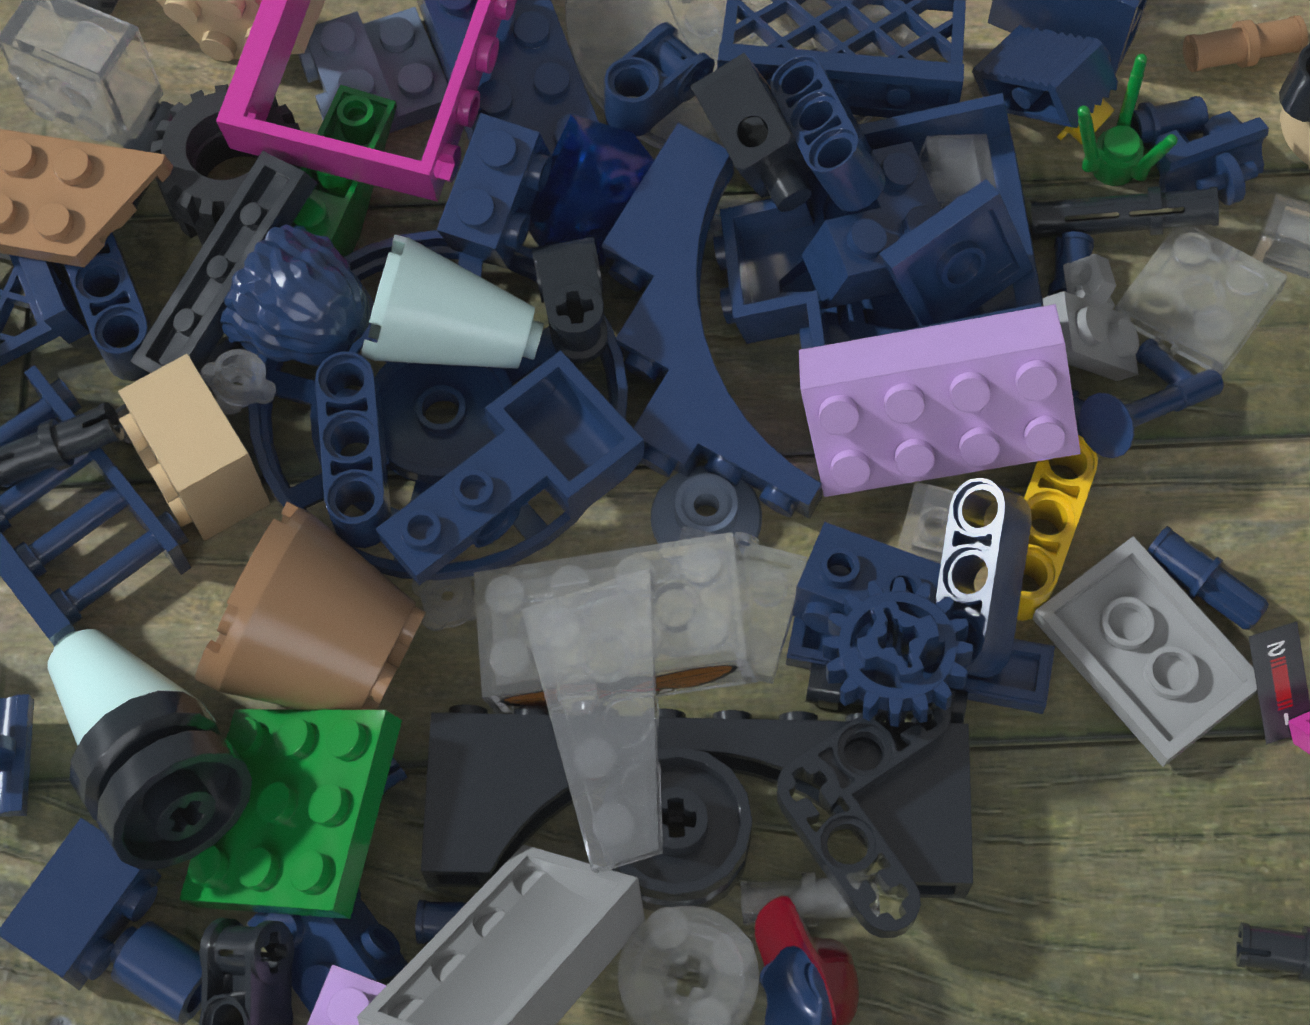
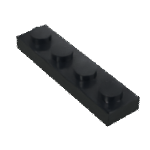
M262 151L131 362L148 373H152L188 354L194 366L200 372L224 334L223 324L220 320L222 312L227 307L224 304V298L230 291L232 276L236 271L244 268V261L247 255L254 251L257 242L265 240L266 234L271 228H280L286 224L292 225L318 182L306 172Z

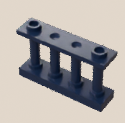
M35 365L24 372L40 399L0 426V447L37 432L38 425L50 419H57L58 422H62L74 417V413L82 409L77 399L60 378L49 384ZM101 448L76 457L73 466L62 471L52 467L27 477L0 495V576L54 646L61 638L76 631L73 625L83 619L80 614L81 611L162 552L181 575L191 569L188 560L180 548L189 542L182 529L167 511L156 517ZM92 463L110 485V488L27 546L23 541L12 548L2 535L3 532L12 527L9 520L82 468ZM127 507L145 529L146 533L63 592L59 587L51 594H48L37 580L47 572L43 566Z

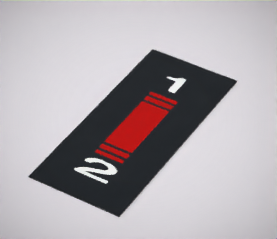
M1297 621L1249 636L1266 745L1291 737L1288 721L1310 711L1309 693Z

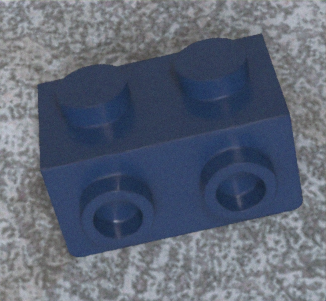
M359 887L350 919L257 912L247 922L248 926L256 927L259 923L266 920L279 921L289 928L294 941L292 988L311 1014L332 965L376 982L387 984L408 964L400 953V945L394 934L388 928L378 923L362 901ZM272 946L264 947L267 952L274 951Z

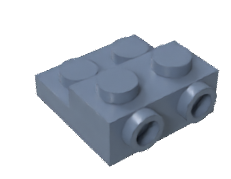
M416 7L364 24L358 11L317 24L305 53L298 54L308 83L319 80L324 93L315 95V99L323 120L341 84L396 101L397 108L389 132L391 133L436 118L448 86Z

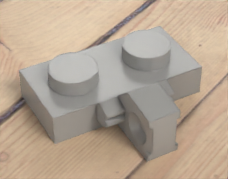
M1092 254L1063 265L1067 292L1062 291L1042 299L1043 306L1056 304L1066 346L1068 365L1115 381L1139 375L1135 354L1139 349L1137 331L1130 321V316L1112 310L1115 305L1110 296L1116 287L1109 260L1100 255Z

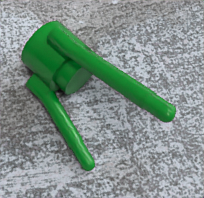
M1143 53L1138 54L1135 58L1116 126L1104 131L1098 137L1097 143L1090 109L1083 105L1079 107L1077 112L1085 154L1082 169L1085 172H1092L1096 179L1105 185L1123 186L1131 182L1133 178L1141 182L1145 181L1150 169L1178 142L1177 136L1170 134L1143 157V141L1138 133L1130 128L1148 61L1147 56Z

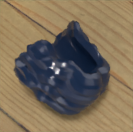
M286 224L280 228H271L267 232L265 240L257 242L254 251L247 255L244 261V268L234 273L230 291L224 298V304L227 307L222 312L220 321L223 324L222 329L228 336L229 342H240L246 350L254 355L262 354L276 362L295 360L312 366H320L322 361L332 354L342 351L349 352L353 343L363 336L369 326L370 307L365 288L351 271L349 261L335 249L327 236L314 235L303 226L292 227Z

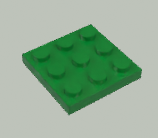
M235 709L226 739L229 740L243 759L252 777L250 800L237 823L216 844L190 860L179 900L197 908L350 919L402 719L387 710Z

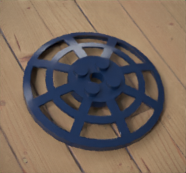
M437 230L399 235L406 238L409 237L447 259L459 260V266L481 278L484 263L503 267L452 250ZM394 237L366 245L344 257L349 261L351 271L360 283L361 280L384 270L388 253L392 251ZM522 246L520 250H515L509 268L506 269L527 277L538 284L532 249ZM365 289V293L369 299L371 317L374 301ZM605 316L608 344L600 355V359L606 373L609 403L626 420L628 388L623 355L615 340L616 337L612 326ZM369 323L363 336L353 343L349 352L358 354L363 348L364 340L378 342V340L368 337L372 323ZM549 326L542 331L534 360L522 357L518 369L385 361L386 364L375 376V381L382 402L387 467L389 466L402 477L415 482L410 502L497 437L488 426L485 407L556 354L552 345ZM260 354L253 368L248 401L250 436L262 475L280 507L283 509L286 502H290L308 511L307 508L324 501L322 473L290 487L282 472L274 446L272 408L274 396L311 406L312 440L321 464L315 381L280 372L284 362H276ZM342 388L337 392L336 396L347 398L354 396L359 391ZM438 401H449L459 408L456 417L445 424L432 423L424 416L429 406ZM366 501L352 504L364 514L370 511L373 506L372 503ZM527 502L521 507L520 515L513 524L525 539L524 541L509 549L475 560L448 563L427 580L441 581L478 576L515 564L552 543L574 525L585 511L574 518H570L564 511L558 518L547 525ZM391 507L392 516L400 511ZM353 548L382 574L402 579H413L395 557L394 560L374 556L359 548Z

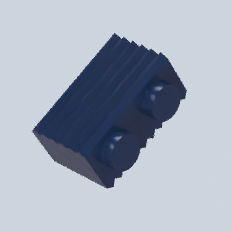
M1021 25L1014 29L972 70L983 97L1003 93L1007 113L1078 128L1079 118L1077 112L1080 106H1087L1090 109V113H1093L1095 105L1101 106L1103 97L1109 98L1110 90L1117 91L1118 80L1111 65L1110 53L1098 38L1087 36L1083 39L1080 35L1075 38L1071 33L1068 36L1063 32L1058 35L1054 30L1044 29L1041 32L1037 27L1033 30L1029 26L1024 28Z

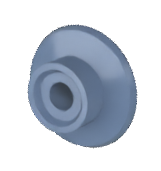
M704 466L695 467L689 477L681 473L672 476L657 492L651 508V527L660 547L677 562L697 569H716L738 561L753 547L762 526L761 505L752 487L740 480L736 487L732 486L725 478L709 473ZM703 505H709L714 507L717 512L712 516L705 517L699 515L696 509Z

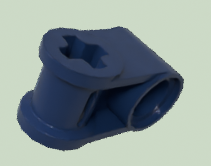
M664 22L659 24L646 35L642 42L622 58L612 63L607 69L604 85V115L607 125L612 131L626 137L642 136L650 132L656 124L674 109L695 96L690 86L714 71V59L704 52L697 54L678 38V29L671 23Z

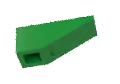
M340 84L317 135L384 152L397 108L396 101ZM301 167L300 170L306 172L318 183L291 226H303L314 235L327 236L335 249L343 257L351 254L360 237L374 185Z

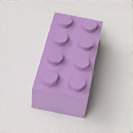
M1056 304L799 350L800 390L824 497L1081 454L1066 346Z

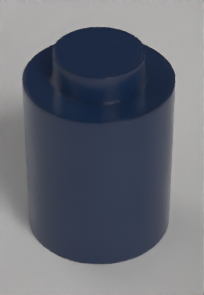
M153 921L143 924L139 929L135 926L126 929L115 942L109 955V961L114 964L111 979L178 1024L183 1025L197 1014L202 1005V966L199 951Z

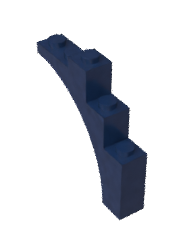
M677 123L601 245L607 266L610 267L608 273L611 277L634 291L639 292L643 286L647 288L615 339L620 347L623 358H625L624 367L649 383H655L658 377L663 379L633 428L644 439V455L641 462L666 477H670L673 470L689 477L701 458L707 460L704 468L709 473L725 478L732 486L736 487L740 480L760 490L762 493L759 496V500L777 513L791 518L794 512L797 511L810 519L822 499V484L792 465L771 447L747 421L728 393L714 365L707 345L701 318L700 284L702 260L711 223L720 199L734 175L733 161L723 146Z

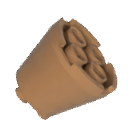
M286 502L281 512L283 514L282 521L275 518L272 520L239 577L227 601L229 605L217 628V632L220 634L216 642L210 640L199 662L195 680L221 693L299 710H377L426 611L416 607L414 600L316 516L290 502Z

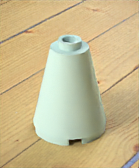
M395 234L392 242V251L388 253L369 323L372 324L368 337L376 339L378 342L364 340L361 356L373 361L518 369L522 357L534 360L544 323L533 320L534 306L411 238Z
M85 629L67 634L57 642L48 660L50 677L77 746L82 737L106 713L131 698L158 690L183 691L194 697L96 629ZM201 702L202 705H203V706L205 707V709L207 710V712L210 714V716H211V717L213 718V720L216 722L215 718H214V717L211 715V713L208 711L207 707L204 705L203 702Z

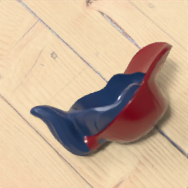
M779 896L772 899L758 913L755 922L756 942L765 966L760 973V982L767 997L765 1025H849L856 1014L859 1002L858 977L851 952L843 943L835 939L811 937L797 908L788 896Z

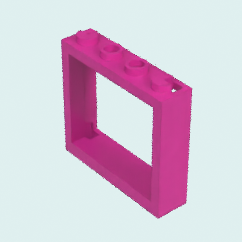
M262 0L216 120L230 149L257 156L264 151L288 164L438 202L445 181L453 182L457 175L461 160V147L458 146L464 126L471 128L475 123L480 106V92L477 89L483 72L490 74L495 66L499 49V40L496 34L501 20H509L511 18L516 0L477 1L421 161L265 122L311 0Z

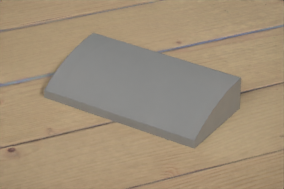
M523 845L357 1016L359 1025H556L645 922L638 878Z

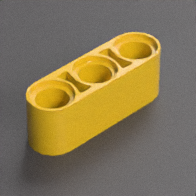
M1079 435L1081 454L1037 461L1024 497L1031 509L1032 520H1048L1056 526L1059 533L1053 535L1042 534L1031 525L1024 575L1033 578L1039 585V590L1032 592L1021 590L1017 616L1019 621L1032 619L1036 609L1050 600L1097 470V453ZM1051 466H1067L1077 474L1078 478L1063 479L1051 470Z

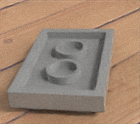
M1134 536L1036 609L1032 619L1162 767L1258 693L1254 667Z

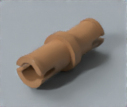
M1300 15L1257 24L1248 19L1236 21L1230 29L1186 36L1183 41V57L1190 72H1198L1206 68L1235 63L1241 68L1255 66L1259 59L1292 52L1300 53L1308 45V30L1304 19Z

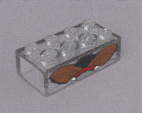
M733 532L474 572L482 698L496 714H514V710L522 706H542L552 709L554 712L758 682L745 563Z

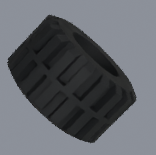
M228 84L215 86V93L204 95L202 90L191 94L192 102L186 106L178 102L170 109L173 119L171 121L161 120L156 129L159 140L152 141L151 144L152 153L165 154L173 165L171 174L164 182L156 178L174 222L179 223L182 232L188 237L193 238L198 235L201 245H204L249 172L229 180L211 179L207 177L208 174L218 164L230 158L246 156L258 159L259 157L230 149L216 122L229 88ZM275 96L265 122L300 130L299 124L295 123L291 110L286 104L279 106ZM292 165L298 169L301 168L300 166Z

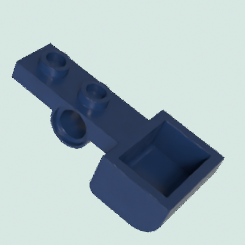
M561 350L485 407L488 426L497 437L376 528L379 540L419 586L474 544L475 547L481 548L499 539L516 522L520 515L521 507L544 489L570 518H574L622 482L641 461L644 455V439Z

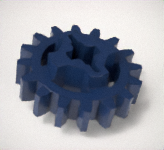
M896 577L893 591L883 593L879 584L873 580L868 582V598L862 601L851 593L844 596V611L847 616L838 613L830 614L828 618V632L833 636L823 638V658L831 660V662L826 664V679L828 683L844 682L840 688V702L844 706L853 703L858 698L864 701L863 719L870 721L877 711L882 709L888 711L890 725L898 726L902 711L911 710L918 722L923 723L927 721L928 703L933 702L936 706L946 711L951 706L952 692L949 687L964 690L968 671L963 666L971 664L973 645L963 642L967 638L969 624L967 619L950 620L953 615L954 601L950 597L942 599L936 604L930 601L931 584L924 582L917 592L913 594L906 592L904 578ZM870 623L872 629L869 635L858 638L857 646L851 648L860 630ZM887 636L892 644V648H886ZM893 646H896L898 652H899L901 655H907V654H908V665H907V666H906V664H905V662H904L903 657H902V656H898L897 651L893 648ZM943 654V659L938 669L931 677L925 680L923 676L924 668L935 664L937 656Z

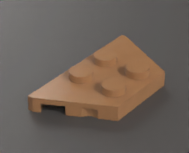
M0 129V253L85 267L105 246L108 235L114 230L121 228L137 211L132 204L133 201L155 178L164 182L171 174L173 165L165 154Z

